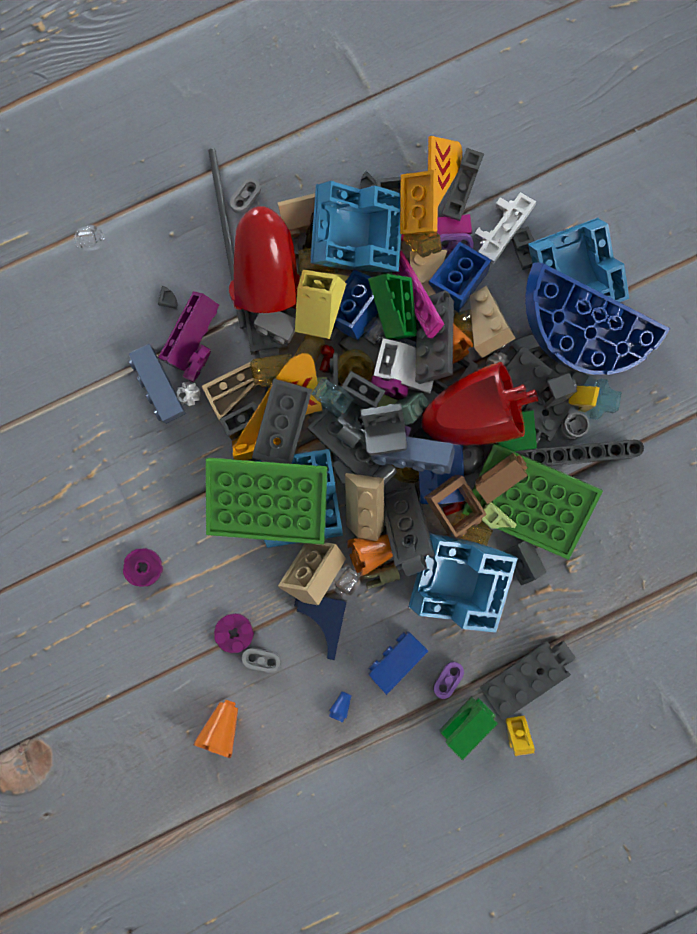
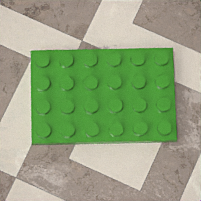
M494 443L478 477L514 451ZM521 455L528 467L526 469L528 476L491 501L512 519L517 526L515 528L500 527L496 529L569 560L603 490ZM474 485L472 492L483 508L487 502L477 491L476 485ZM466 502L462 514L468 516L473 511Z
M207 458L206 535L324 545L328 467Z

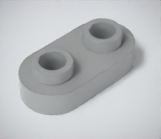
M253 178L244 180L230 199V205L234 212H246L259 196L260 185L257 180ZM250 188H254L253 192H249L248 190ZM239 202L243 203L241 207L237 206Z
M249 648L242 655V662L247 668L273 673L281 665L280 657L274 652ZM250 654H254L256 656L255 661H251L249 659ZM268 659H273L275 664L269 665Z

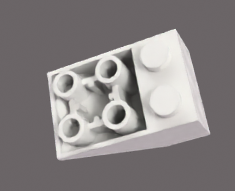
M383 338L373 376L381 377L386 381H390V378L402 381V385L408 386V389L430 394L433 381L422 384L415 382L416 348L402 342Z

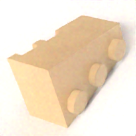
M447 250L409 252L408 261L428 296L435 294L429 285V281L444 262Z
M487 286L470 295L474 348L483 358L516 338Z
M253 360L202 385V388L220 421L263 378Z

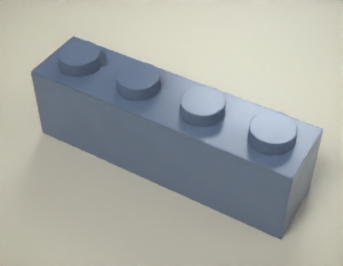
M147 344L129 353L131 358L129 363L134 371L137 370L139 374L137 379L141 387L146 388L148 393L145 395L149 403L154 404L156 408L154 413L157 419L167 424L185 415L186 412L178 400L177 394L153 347Z
M406 437L407 449L405 451L371 456L373 462L379 465L392 464L398 468L411 467L417 471L430 470L436 474H450L455 450L452 443Z

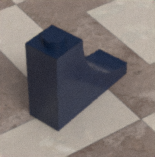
M324 596L319 605L303 603L296 598L294 606L297 607V612L309 616L320 626L327 641V659L335 660L347 601Z

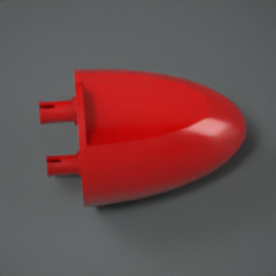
M265 206L254 207L245 213L236 228L234 280L229 285V295L234 302V308L255 313H274L290 307L296 309L297 287L301 276L297 274L294 246L289 228L283 219L272 209Z
M497 362L461 378L438 394L425 409L421 424L424 432L432 439L439 442L452 443L453 445H484L508 441L525 435L521 408L523 405L537 402L539 399L538 396H534L537 395L535 389L525 392L526 387L524 384L514 388L505 365L502 362Z

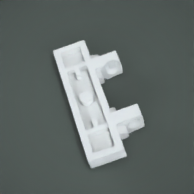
M521 192L514 201L510 200L507 202L500 197L495 207L502 210L503 217L493 231L483 232L480 230V227L477 229L475 238L481 241L480 245H482L478 252L491 259V263L494 264L535 207L536 201Z

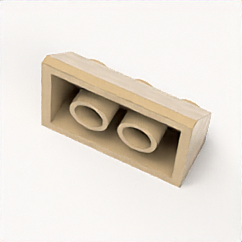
M315 193L277 202L280 217L289 228L291 237L294 238L301 233L307 232L310 226L311 215L314 212Z
M346 473V526L358 538L377 541L384 530V478Z
M324 542V545L305 543L278 587L303 603L319 605L346 557L334 543Z

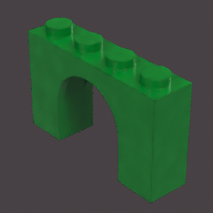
M471 696L439 731L447 739L445 741L447 746L463 761L498 723L494 720L496 715L479 698L475 700Z

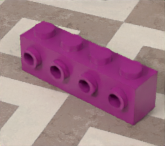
M193 291L158 358L170 366L185 372L186 368L190 365L189 360L192 354L199 348L200 341L207 333L209 324L216 316L219 304L205 294Z

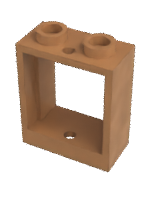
M513 452L475 480L476 489L487 504L528 476L526 462L521 455L516 456Z
M462 475L452 476L424 497L447 534L452 537L463 536L467 533L468 528L478 525L482 518L487 515ZM456 489H459L473 512L452 527L438 503Z

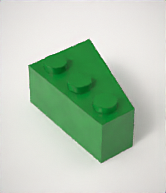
M383 274L368 278L386 339L400 340L417 336L412 277Z

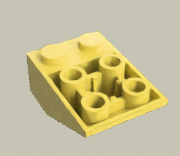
M303 269L297 287L295 332L330 339L346 287V283L339 276Z

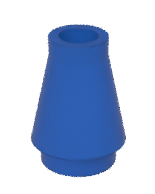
M341 691L339 697L329 710V717L343 723L344 719H347L352 696Z

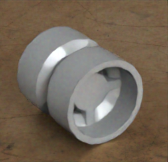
M581 412L571 413L562 421L559 426V432L567 440L578 439L588 432L590 427L589 419Z

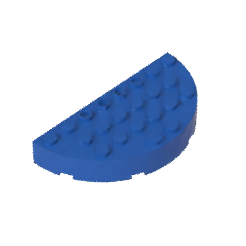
M533 263L525 295L526 314L530 329L543 351L557 363L567 368L593 375H610L626 371L644 361L647 355L654 349L656 350L670 330L669 327L544 263Z

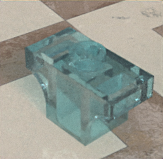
M323 378L311 393L336 418L345 413L354 399L343 387L336 386Z
M600 378L595 383V387L600 388L596 406L590 412V419L595 420L601 418L604 412L615 413L619 411L622 394L620 391L611 389L607 379Z

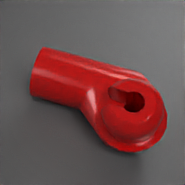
M324 345L321 348V353L324 357L319 370L324 373H328L330 369V358H333L335 351L332 346Z
M465 501L454 502L442 507L445 516L461 511Z

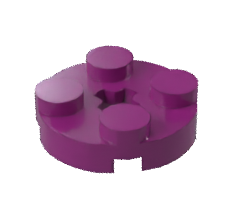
M202 344L199 346L197 352H194L189 360L191 365L190 368H186L183 374L184 378L193 383L196 381L201 373L200 370L208 361L211 349Z
M378 376L372 377L371 383L385 390L384 395L395 399L407 398L409 389L408 386L401 384L402 381L394 378L386 381Z
M147 548L131 551L124 560V577L134 586H150L158 581L163 572L161 558L155 551ZM140 563L147 564L146 572H139Z
M237 613L229 614L221 618L216 624L214 639L222 650L228 653H239L251 644L254 636L253 627L247 617ZM237 628L239 636L231 638L229 630Z

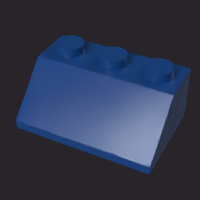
M459 241L430 279L429 285L435 293L444 290L448 291L454 301L453 310L459 312L487 275L492 260Z
M354 269L345 281L346 287L334 326L342 333L359 340L378 314V310L368 278L372 277Z
M453 445L455 454L450 474H436L430 470L419 471L421 504H428L424 497L452 476L462 475L464 477L463 445ZM456 489L438 504L466 500L459 489Z
M409 631L401 633L396 639L398 643L393 648L389 646L382 653L384 657L379 662L377 660L374 661L369 667L371 670L368 673L369 676L386 695L428 652L426 647Z

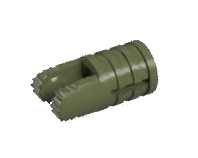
M395 563L383 568L374 569L363 576L364 579L380 576L378 579L367 582V589L401 580Z

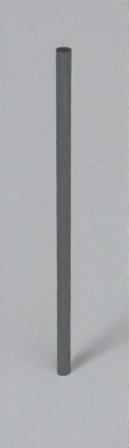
M211 148L208 152L231 281H233L234 251L216 150ZM244 309L237 310L240 329L247 328Z

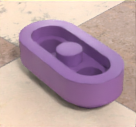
M467 233L442 234L436 239L437 250H447L446 254H450L459 241L466 240L465 245L472 249L474 242ZM443 241H448L446 245H442Z
M452 661L447 663L433 685V691L437 697L441 699L449 698L463 678L464 669L458 662ZM452 668L457 669V672L454 675L450 674V670ZM442 684L446 685L445 691L439 690Z

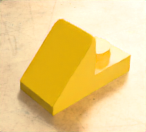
M577 386V392L568 401L571 405L579 406L578 411L587 412L596 406L600 388Z
M525 715L505 719L509 746L513 748L514 755L535 753Z

